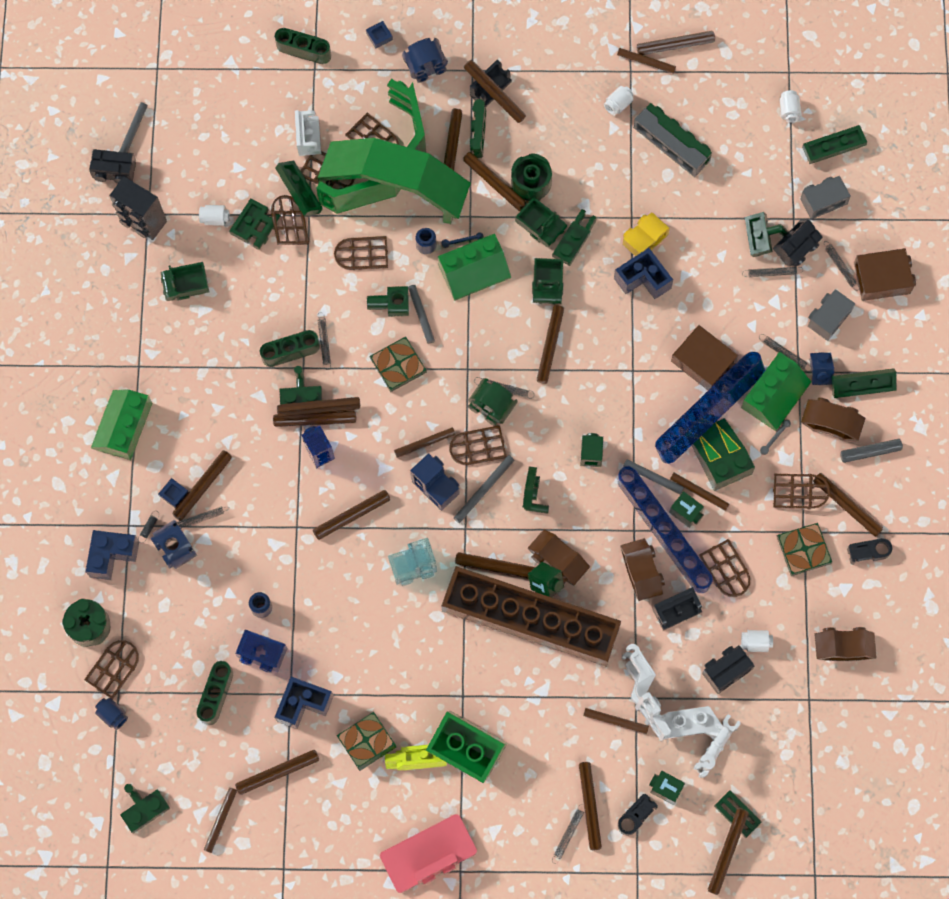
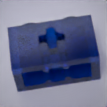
M320 425L309 427L301 434L305 449L316 469L335 459L332 446Z
M245 629L235 654L240 658L239 662L251 666L253 663L259 665L260 670L272 673V670L275 672L279 671L288 648L282 642ZM263 649L265 655L261 654L260 657H258L256 651L261 652V650Z

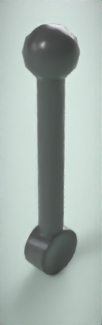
M784 420L782 427L767 445L761 447L760 453L762 455L768 454L770 446L785 428L790 427V420Z

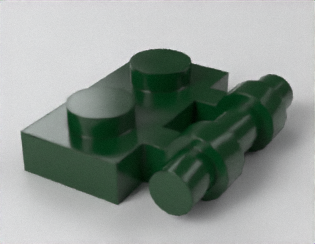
M250 198L229 230L230 234L247 244L251 237L255 238L256 241L253 247L260 250L262 245L267 243L268 236L272 229H274L272 216L266 215L269 211L268 207ZM275 214L276 222L278 225V220L281 216L279 214ZM261 222L266 224L261 232L257 231Z

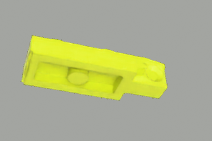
M428 745L401 747V750L396 751V753L385 755L386 769L413 770L447 766V762L427 752L426 748Z

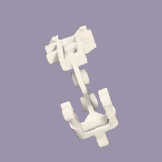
M636 644L628 645L626 648L627 652L622 655V659L628 658L630 660L626 663L625 667L635 681L631 694V699L636 704L635 709L642 712L646 718L645 724L651 726L660 741L703 733L709 735L713 741L710 747H707L705 755L700 758L693 768L694 770H703L699 774V778L706 777L715 766V760L719 753L723 751V747L732 732L738 729L741 722L737 721L735 726H730L728 720L731 715L728 714L721 724L709 706L672 711L660 715V702L655 696L652 697L650 692L647 693L656 674L641 653L639 647Z

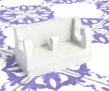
M296 110V143L299 156L321 154L319 117L315 116V111Z

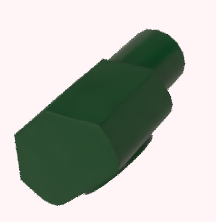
M408 286L387 287V295L367 296V310L388 309V317L409 316ZM396 299L403 300L401 304H394L393 302Z

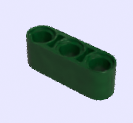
M279 28L275 32V42L280 52L318 64H326L331 60V49L327 40L288 28ZM282 39H288L286 42H281ZM303 44L307 45L306 47H303V48H302V47H299L300 45H303ZM320 50H325L324 53H318Z
M306 330L267 342L260 347L259 351L263 364L268 367H274L317 353L320 348V342L316 332ZM309 339L315 341L312 345H306L305 342ZM292 345L295 347L293 351H285L287 346ZM268 352L275 353L271 358L265 357Z
M217 661L212 666L197 707V717L205 725H213L219 719L233 679V670L225 661ZM221 668L228 669V673L224 677L217 676V672ZM219 688L221 690L220 695L216 698H211V690ZM206 709H212V717L204 719L202 716L203 712Z

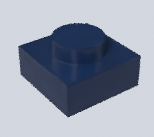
M384 21L366 29V34L375 49L393 40V36Z
M171 478L158 495L176 509L189 492Z

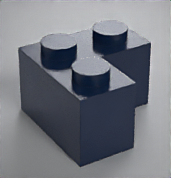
M647 248L615 269L614 280L625 294H628L641 284L646 287L654 299L672 289L673 278L650 248Z
M428 453L410 470L411 480L442 511L460 494L458 487L460 485L452 476L448 478L444 474V463L437 456L432 457Z
M93 530L85 570L90 578L111 580L115 560L136 562L139 540L136 535Z
M290 677L274 718L281 724L298 729L305 709L326 716L334 695L330 690Z

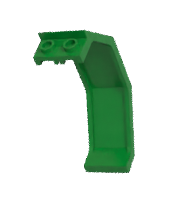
M391 78L387 84V87L390 88L388 96L391 97L389 103L408 113L413 120L415 136L407 147L426 153L425 133L414 84L412 82L408 88L402 81H395ZM372 180L343 189H334L320 181L316 187L319 203L336 214L396 197L401 190Z
M378 138L330 142L318 176V183L321 181L327 185L329 180L363 178L415 193L443 212V223L450 225L453 218L459 219L471 182L429 153Z

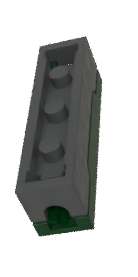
M650 103L634 119L633 128L694 178L711 161L712 152L710 148L696 140L690 131H685L681 128L675 119H670L665 115V112L659 106H654Z

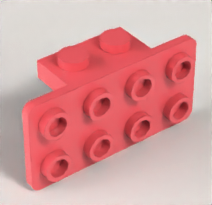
M454 814L382 851L380 858L396 891L403 893L422 882L424 885L436 879L435 875L441 872L447 874L456 869L455 865L474 856L477 853V849L461 817L458 814Z

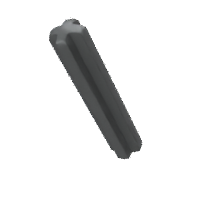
M898 438L843 450L840 453L842 462L846 463L901 451L903 444L901 439Z

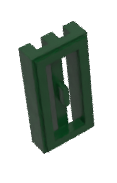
M729 790L714 807L731 824L734 818L721 806L724 803L734 814L736 813L737 809L727 800L728 798L739 808L748 811V817L754 824L752 825L746 819L745 825L749 829L746 831L743 828L741 834L747 838L762 821Z

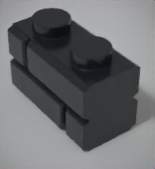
M93 149L89 172L92 178L98 182L114 180V182L119 183L123 176L133 181L136 158L134 153Z
M800 220L773 247V250L780 256L785 265L799 266L806 260L804 256L808 252H813L819 247L818 242L823 236L815 229L810 220Z
M739 645L735 648L733 646L728 647L722 652L723 657L717 661L713 658L704 665L706 669L703 670L702 674L717 694L731 686L755 667Z

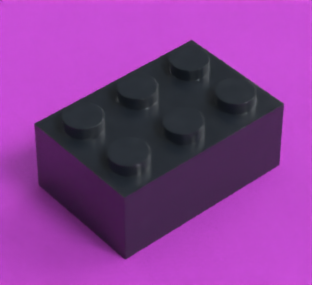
M123 176L109 195L112 206L116 210V215L120 219L119 222L126 228L132 227L135 229L136 233L142 238L146 239L148 237L154 240L167 222L158 197Z

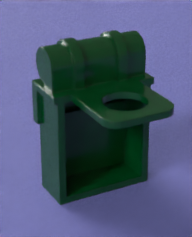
M535 197L515 217L517 224L529 232L530 236L537 242H542L546 247L553 244L557 237L563 234L567 228V224L560 219L557 212L551 211Z
M534 258L533 303L562 304L563 259Z
M203 262L174 268L169 265V270L161 272V283L164 289L163 295H165L166 301H172L176 298L178 301L189 299L190 296L210 292Z

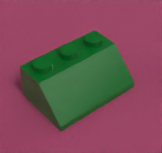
M495 233L438 256V266L454 301L511 278L504 252Z
M779 352L746 396L741 408L774 431H777L807 390L811 380L796 362Z
M129 389L113 390L91 449L131 461L153 404L149 395Z
M447 711L426 751L484 783L508 743L458 714Z

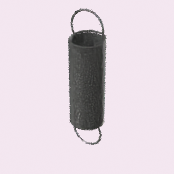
M150 515L140 536L148 538L158 518Z

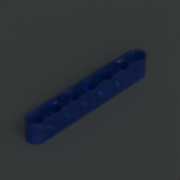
M749 352L744 355L657 439L655 447L663 463L670 464L675 462L760 379L766 369L758 352Z
M623 467L619 471L617 479L620 489L690 586L697 593H706L713 582L711 573L638 472L633 467ZM630 475L633 480L625 482L622 476ZM642 492L645 494V498L637 499L634 494ZM648 509H655L658 514L656 516H649L646 511ZM667 526L670 532L667 534L661 533L659 527ZM679 543L683 549L675 551L671 545ZM691 560L694 562L695 567L687 568L684 562ZM698 578H705L708 584L701 586L696 580Z

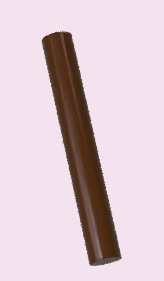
M619 48L617 53L618 56L674 74L676 70L674 65Z
M453 427L395 449L394 453L396 458L456 434Z
M675 472L670 478L673 482L724 511L730 505L728 502Z
M585 708L583 715L584 717L647 734L649 729L648 725Z
M229 787L204 847L206 852L212 853L237 793L236 789Z

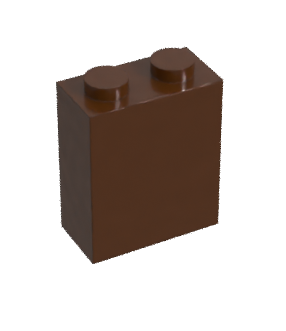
M906 248L857 255L855 258L854 267L862 301L911 294L914 286H916V277L911 273L910 269L912 267V259L910 255H907Z
M698 325L672 354L671 362L711 392L714 387L718 389L725 380L723 377L727 372L731 374L737 367L738 355L702 326Z

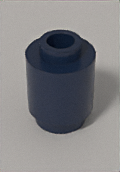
M430 228L420 229L415 236L417 250L422 254H431L437 246L436 234Z
M257 592L250 597L249 608L254 616L264 618L271 613L272 603L268 595ZM260 604H264L263 607L258 608Z
M103 698L95 706L97 709L95 714L105 724L115 730L121 728L128 719V716L125 715L126 712L111 698Z

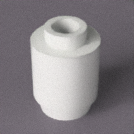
M619 86L606 98L604 103L605 109L613 116L620 114L633 102V92L626 86Z
M793 90L783 92L779 99L781 118L787 122H795L802 116L800 96Z
M205 205V207H200L199 209L200 223L212 226H225L226 222H229L230 211L226 209L225 205Z
M747 630V632H742L741 648L747 650V652H769V648H773V635H769L768 630Z

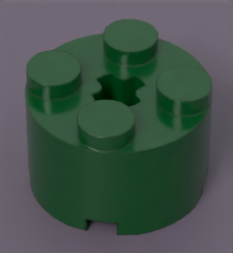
M535 153L516 159L511 169L512 189L527 201H530L533 197L540 201L549 193L552 185V169L548 160Z
M483 378L468 399L470 403L468 408L474 413L478 414L480 412L486 416L485 420L493 426H496L497 423L503 424L518 401L517 399L513 401L511 399L513 394L494 381L492 384L487 383L488 379Z
M79 599L67 608L62 620L67 635L76 644L83 647L101 644L110 633L109 615L99 603L93 600ZM90 621V625H84V622Z

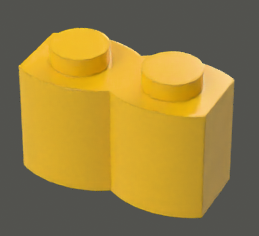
M653 212L649 215L645 214L638 220L636 227L633 229L629 228L624 233L622 245L635 256L647 248H650L652 251L654 247L659 245L669 235L670 228Z

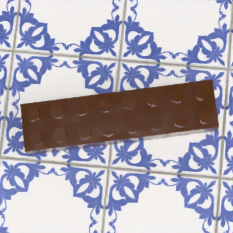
M455 566L441 605L442 612L605 667L608 665L621 625L620 620Z

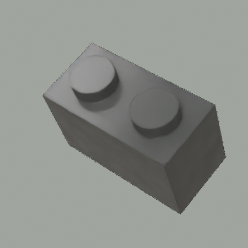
M839 175L835 178L828 177L816 186L814 184L804 188L800 200L812 220L847 205L851 195Z
M836 289L831 294L827 293L820 302L823 305L819 309L815 308L808 317L810 319L808 327L827 341L849 316L856 304Z

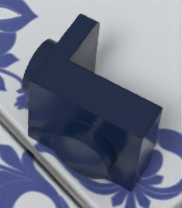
M831 352L810 353L812 385H832L834 364Z

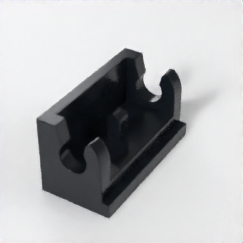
M498 59L485 71L502 91L512 82L510 71L508 69L504 71L502 63ZM476 80L470 85V96L474 100H484L485 108L494 100Z
M691 587L655 604L653 612L664 631L702 613V605L694 588Z

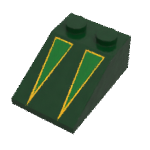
M725 418L686 435L714 491L753 474L755 466L746 448Z

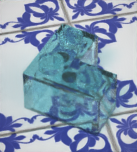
M428 538L407 544L408 550L388 556L396 585L401 584L405 586L413 583L414 579L420 577L427 579L434 576V573L437 572L436 560Z

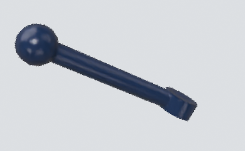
M478 232L474 236L451 241L444 239L441 244L443 248H448L452 244L482 239L484 235Z

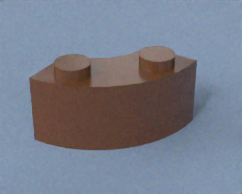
M819 397L817 400L808 399L801 423L814 432L829 434L841 441H859L866 418L859 414V410L856 408H846L831 403L828 399Z
M545 529L528 547V550L533 554L531 558L536 563L544 562L562 571L564 584L568 582L574 586L590 568V565L578 552L567 546L556 534Z
M645 538L620 545L627 573L638 601L662 595V586L665 585L662 573H658L653 560L656 557L653 546L648 545Z
M829 627L822 629L823 632L814 633L816 658L818 660L859 661L877 658L874 632L867 631L865 627H856L852 629L853 631H838L836 628Z

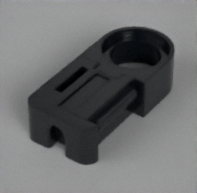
M885 538L853 543L847 548L852 565L856 563L855 561L886 559L893 550L891 542ZM878 544H885L888 552L886 554H879L876 546Z
M642 794L619 819V832L625 836L633 835L643 825L642 822L654 811L653 808L657 810L658 805L654 801L652 802L647 794ZM624 819H631L634 822V829L631 831L623 830L621 826Z

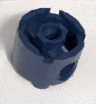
M430 38L417 41L408 47L409 51L407 53L405 50L402 53L403 60L410 70V76L416 79L418 83L426 81L428 76L432 74L440 75L447 71L446 65L448 60L437 38H434L433 41Z
M175 520L152 533L154 536L150 539L158 551L161 549L164 551L165 555L162 557L169 569L172 567L177 569L197 556ZM171 541L179 543L178 548L175 550H169L167 546Z

